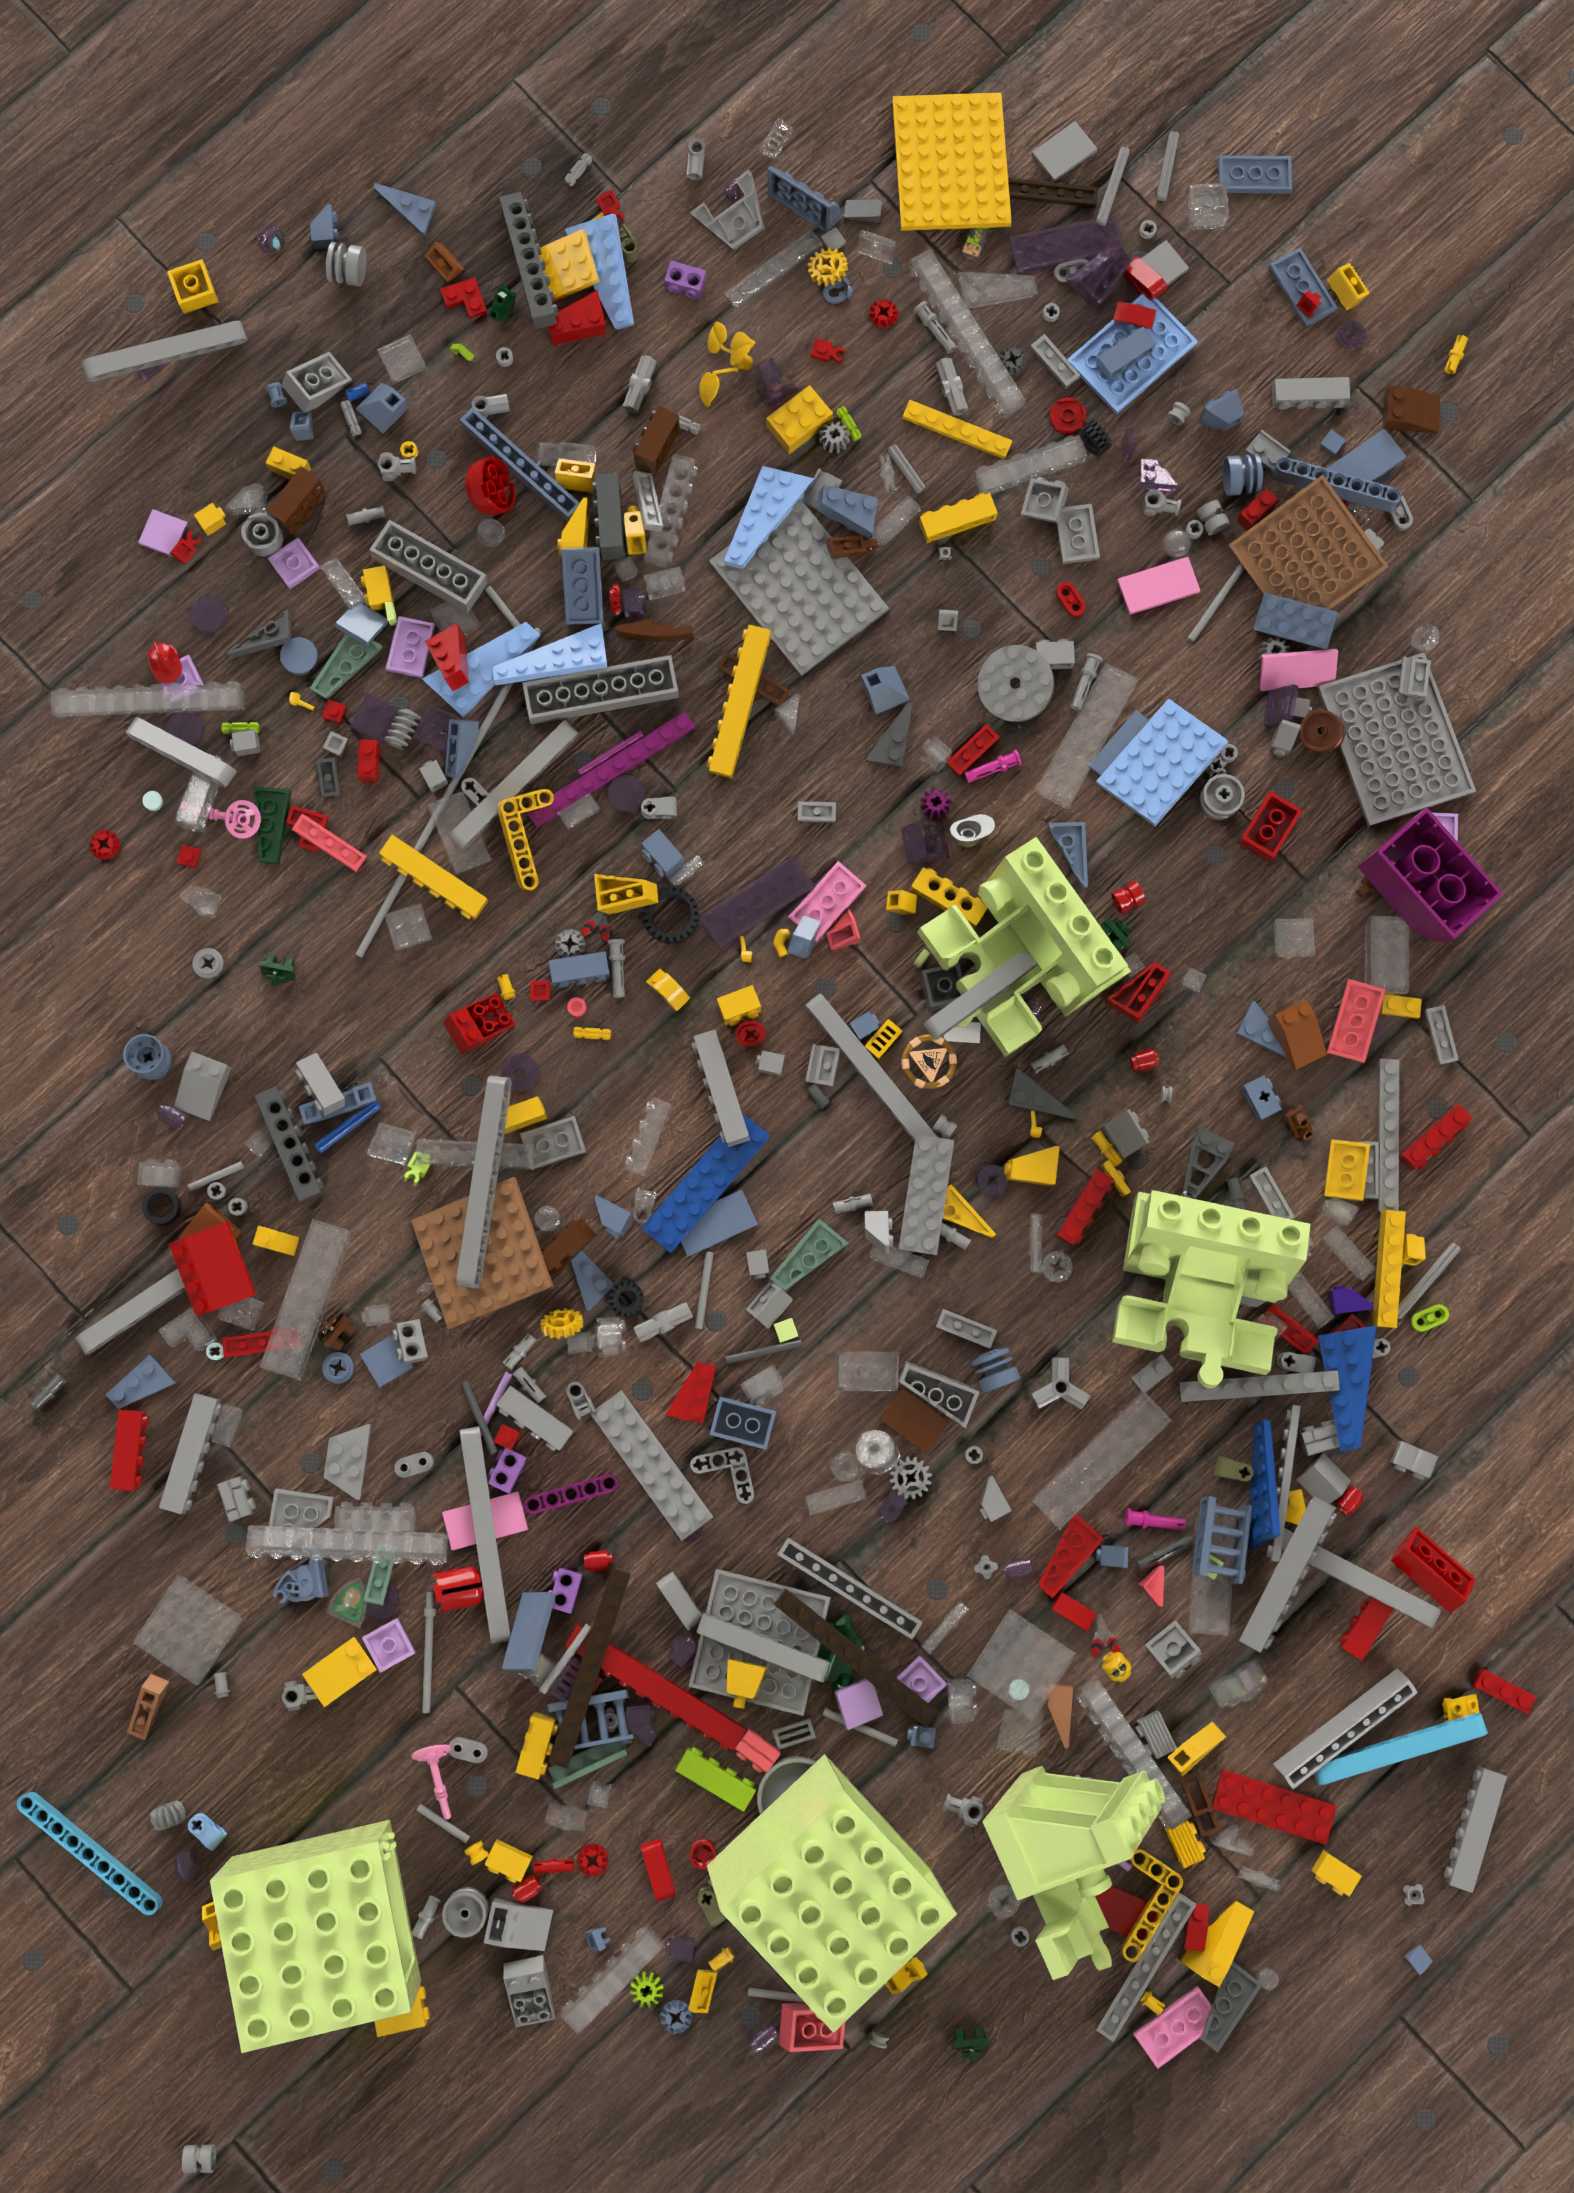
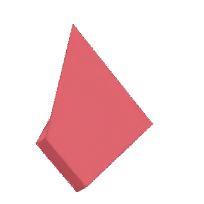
M849 907L830 931L826 932L831 950L857 944L860 941L858 928Z
M1157 1565L1138 1585L1156 1605L1163 1606L1164 1566Z

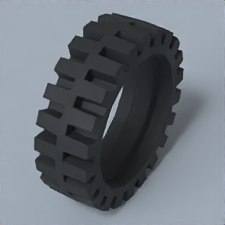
M663 887L661 890H657L658 903L666 898H677L684 902L689 909V922L680 932L673 934L662 932L656 927L652 918L653 909L657 905L655 903L643 908L645 928L658 942L669 945L672 943L677 944L678 942L682 943L691 937L698 926L699 909L697 903L687 891L681 890L678 887Z

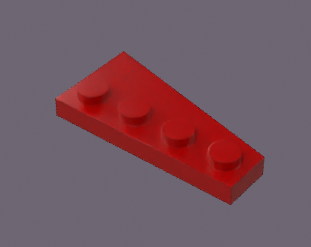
M1076 1513L1073 1514L1038 1583V1586L1052 1598L1104 1540L1101 1535Z

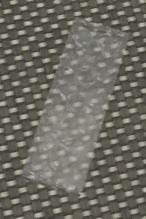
M1196 1513V1520H1195L1194 1550H1195V1542H1196V1534H1197V1526H1198L1199 1513ZM1214 1515L1213 1523L1215 1525L1236 1529L1235 1517ZM1213 1533L1211 1543L1212 1545L1234 1549L1235 1537ZM1210 1553L1224 1563L1222 1567L1233 1569L1234 1557ZM1217 1574L1213 1580L1208 1576H1192L1189 1617L1190 1633L1229 1636L1232 1577Z

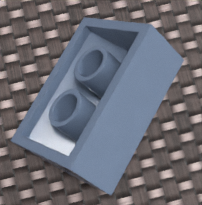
M596 1195L594 1199L606 1233L616 1239L619 1236L623 1238L634 1217L630 1212Z

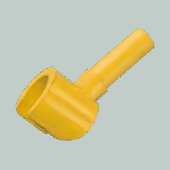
M290 693L289 701L291 705H300L312 711L314 710V706L300 700V694Z
M740 936L741 960L743 962H751L752 951H746L744 936Z
M1030 1111L1032 1122L1030 1136L1040 1138L1042 1128L1036 1127L1035 1111Z

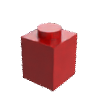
M502 1424L494 1442L509 1450H514L522 1432Z

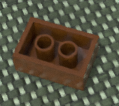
M660 405L656 411L652 412L650 416L651 422L648 427H644L640 443L637 442L633 448L636 468L646 473H651L654 477H656L680 431L679 414Z
M301 466L267 511L277 521L279 527L292 536L301 529L303 521L312 515L314 507L324 500L326 492L320 479Z

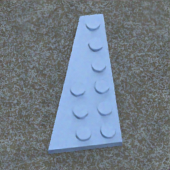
M762 466L724 559L725 565L743 569L755 555L758 547L766 542L768 535L777 529L793 510L792 507L796 502L804 497L806 490L815 484V479Z
M525 622L466 655V662L468 664L469 683L453 692L440 670L424 677L422 680L464 718L495 685L493 667L523 655L536 642L540 634Z

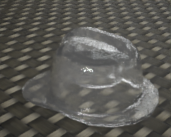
M198 886L186 888L180 894L181 899L191 905L196 915L210 918L216 917L219 902L222 899L221 895Z

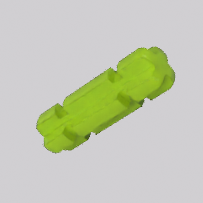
M844 406L837 409L836 414L841 419L842 424L847 426L846 431H850L852 441L859 440L861 433L856 428L857 426L850 414H848L847 409Z
M248 722L222 723L221 726L224 734L253 729L256 733H259V724L257 722H250V724Z

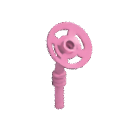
M246 800L232 803L226 812H220L214 808L185 807V813L204 816L206 819L210 818L216 821L218 819L225 820L227 830L237 838L251 837L257 832L261 822L258 808L252 802ZM238 805H245L249 807V809L247 810L246 808L241 807L238 808ZM254 814V823L251 828L248 824L250 822V815ZM234 829L245 830V833H237Z
M434 1745L417 1750L411 1756L413 1760L427 1761V1764L430 1765L435 1785L436 1800L440 1803L443 1818L449 1819L451 1818V1813L447 1802L448 1794L445 1785L442 1784L438 1763L439 1758L451 1751V1746Z

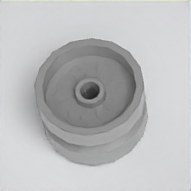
M1219 774L1210 778L1200 792L1199 805L1201 810L1213 820L1229 819L1243 804L1245 797L1244 787L1238 779L1228 774Z
M464 1887L456 1890L449 1897L443 1908L442 1918L446 1929L454 1936L461 1938L475 1935L481 1930L487 1920L489 1903L485 1895L476 1888ZM464 1910L468 1911V1915L464 1914Z

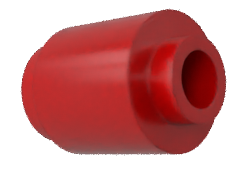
M1152 1049L1134 1053L1129 1058L1133 1071L1138 1070L1139 1072L1157 1067L1159 1062L1158 1053Z
M1351 1486L1350 1489H1346L1337 1501V1510L1345 1516L1348 1514L1353 1515L1363 1502L1364 1494Z
M608 1550L584 1554L585 1570H590V1572L610 1570V1566H613L612 1554H609Z
M535 1875L527 1876L512 1887L513 1892L511 1894L517 1903L521 1902L524 1904L539 1894L542 1885Z

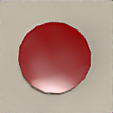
M1066 397L1059 399L1052 406L1049 420L1055 431L1071 435L1077 433L1084 426L1087 413L1083 404H1080L1078 400Z

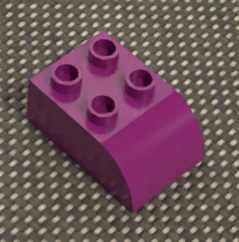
M1427 807L1405 823L1357 866L1412 929L1429 939L1439 942L1454 940L1503 895L1501 890Z

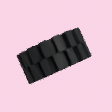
M1091 420L1079 430L1081 441L1084 442V446H1087L1089 452L1091 451L1093 455L1100 457L1112 447L1108 433L1105 432L1104 428H1101L1099 423L1097 424V421Z
M618 1281L619 1283H615L612 1289L610 1288L608 1303L612 1310L620 1316L628 1317L632 1314L635 1315L637 1311L641 1310L640 1307L644 1303L642 1290L632 1281ZM623 1291H629L633 1295L632 1303L627 1306L621 1305L618 1300L619 1295Z

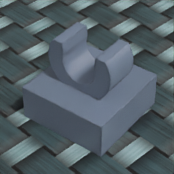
M606 1928L590 1929L584 1932L591 1952H598L606 1948L605 1944L610 1941V1938L602 1939L601 1933L606 1931Z

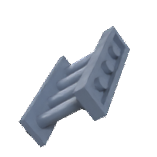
M1207 1496L1201 1498L1191 1576L1204 1577L1207 1576L1208 1572L1232 1577V1585L1243 1584L1246 1578L1245 1562L1250 1522L1253 1519L1251 1516L1252 1505L1240 1506V1510L1217 1506L1216 1497ZM1215 1513L1239 1518L1238 1530L1215 1525L1213 1523ZM1217 1533L1237 1538L1235 1549L1212 1545V1534ZM1212 1552L1234 1557L1233 1569L1210 1564L1208 1562L1209 1554Z
M628 1690L591 1696L588 1705L593 1704L594 1708H596L601 1740L589 1742L586 1718L584 1717L580 1729L581 1744L575 1745L574 1749L619 1741L620 1745L632 1743L631 1739L636 1738V1734L628 1735L623 1705L625 1703L624 1698H630ZM568 1701L548 1704L549 1712H555V1715H557L559 1729ZM613 1701V1705L615 1704L620 1737H608L604 1711L605 1702Z

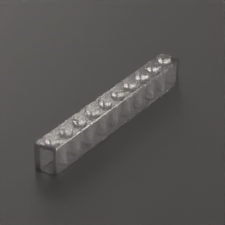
M928 249L912 258L910 266L912 276L914 278L917 277L921 290L929 296L928 299L931 306L937 309L941 322L946 323L949 335L956 339L959 351L961 353L964 352L968 365L976 371V377L986 387L988 397L990 399L993 398L997 411L1007 418L1024 408L1026 402L1024 396L932 250Z
M227 681V684L208 682V685L192 682L189 683V686L172 683L170 686L165 687L162 684H152L151 687L133 685V688L114 686V689L98 686L95 687V690L78 687L73 691H69L67 688H58L57 691H51L52 715L57 718L245 710L244 686L238 683V681Z
M248 1525L246 1551L247 1555L255 1558L269 1555L272 1558L290 1556L292 1559H302L303 1557H311L313 1560L331 1558L334 1561L351 1559V1561L355 1562L367 1559L376 1563L383 1560H391L392 1563L410 1561L412 1564L430 1562L433 1565H441L442 1563H447L448 1534Z

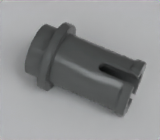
M817 1084L812 1085L806 1091L815 1100L817 1107L820 1106L822 1109L829 1104V1096H825Z

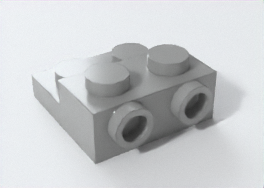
M1037 477V479L1031 478L1021 515L1058 523L1061 509L1065 506L1069 491L1067 485L1058 480L1049 482L1042 477Z
M1176 1620L1145 1644L1146 1648L1171 1679L1174 1677L1180 1678L1186 1672L1185 1668L1189 1664L1194 1666L1201 1660V1650Z

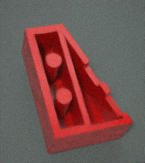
M458 623L425 641L452 692L469 683L468 664L466 662L467 650L465 648L466 636Z
M696 1362L667 1411L666 1416L704 1424L716 1370L715 1365Z

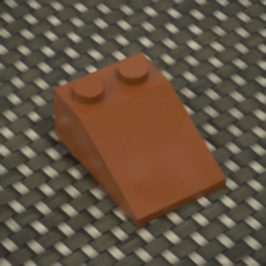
M1307 999L1275 1014L1267 1021L1295 1071L1327 1055L1316 1015Z

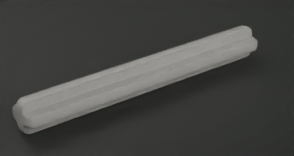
M1120 148L1097 217V225H1106L1129 156V148Z
M1452 1243L1399 1304L1398 1319H1402L1460 1252L1461 1248L1457 1244Z

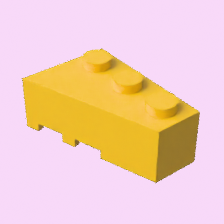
M594 874L598 911L610 915L658 903L657 884L642 879Z
M534 1712L531 1715L530 1725L525 1736L516 1773L539 1779L540 1775H545L548 1763H544L546 1755L550 1756L553 1744L550 1741L552 1735L556 1736L559 1727L556 1724L557 1718Z

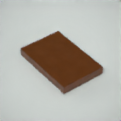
M903 1387L880 1417L881 1421L926 1454L950 1423Z

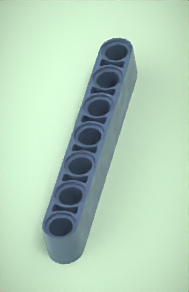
M1288 457L1279 458L1272 472L1275 480L1301 488L1307 487L1316 478L1323 475L1340 499L1386 512L1394 511L1401 499V492L1394 487Z

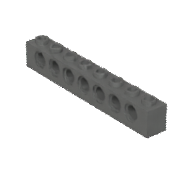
M521 192L501 196L499 198L535 329L557 324L555 316L559 314L556 304L552 305L551 302L554 300L552 289L547 287L550 285L548 274L543 273V270H546L543 258L539 259V255H542L539 243L535 244L534 241L537 240L535 228L531 229L530 225H533L531 213L527 214L526 210H529L527 199L522 198Z

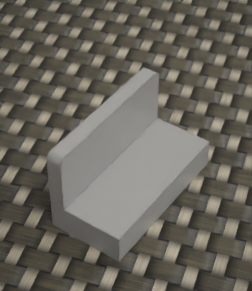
M770 1280L745 1310L766 1328H770L793 1299Z

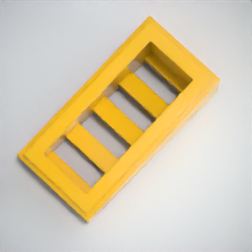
M888 1019L864 1047L879 1060L903 1031ZM889 1026L896 1032L895 1035L890 1033L886 1027ZM881 1033H886L891 1039H886ZM879 1037L881 1040H883V1041L886 1043V1045L883 1046V1045H882L879 1041H877L876 1039ZM875 1043L882 1050L879 1052L872 1044Z

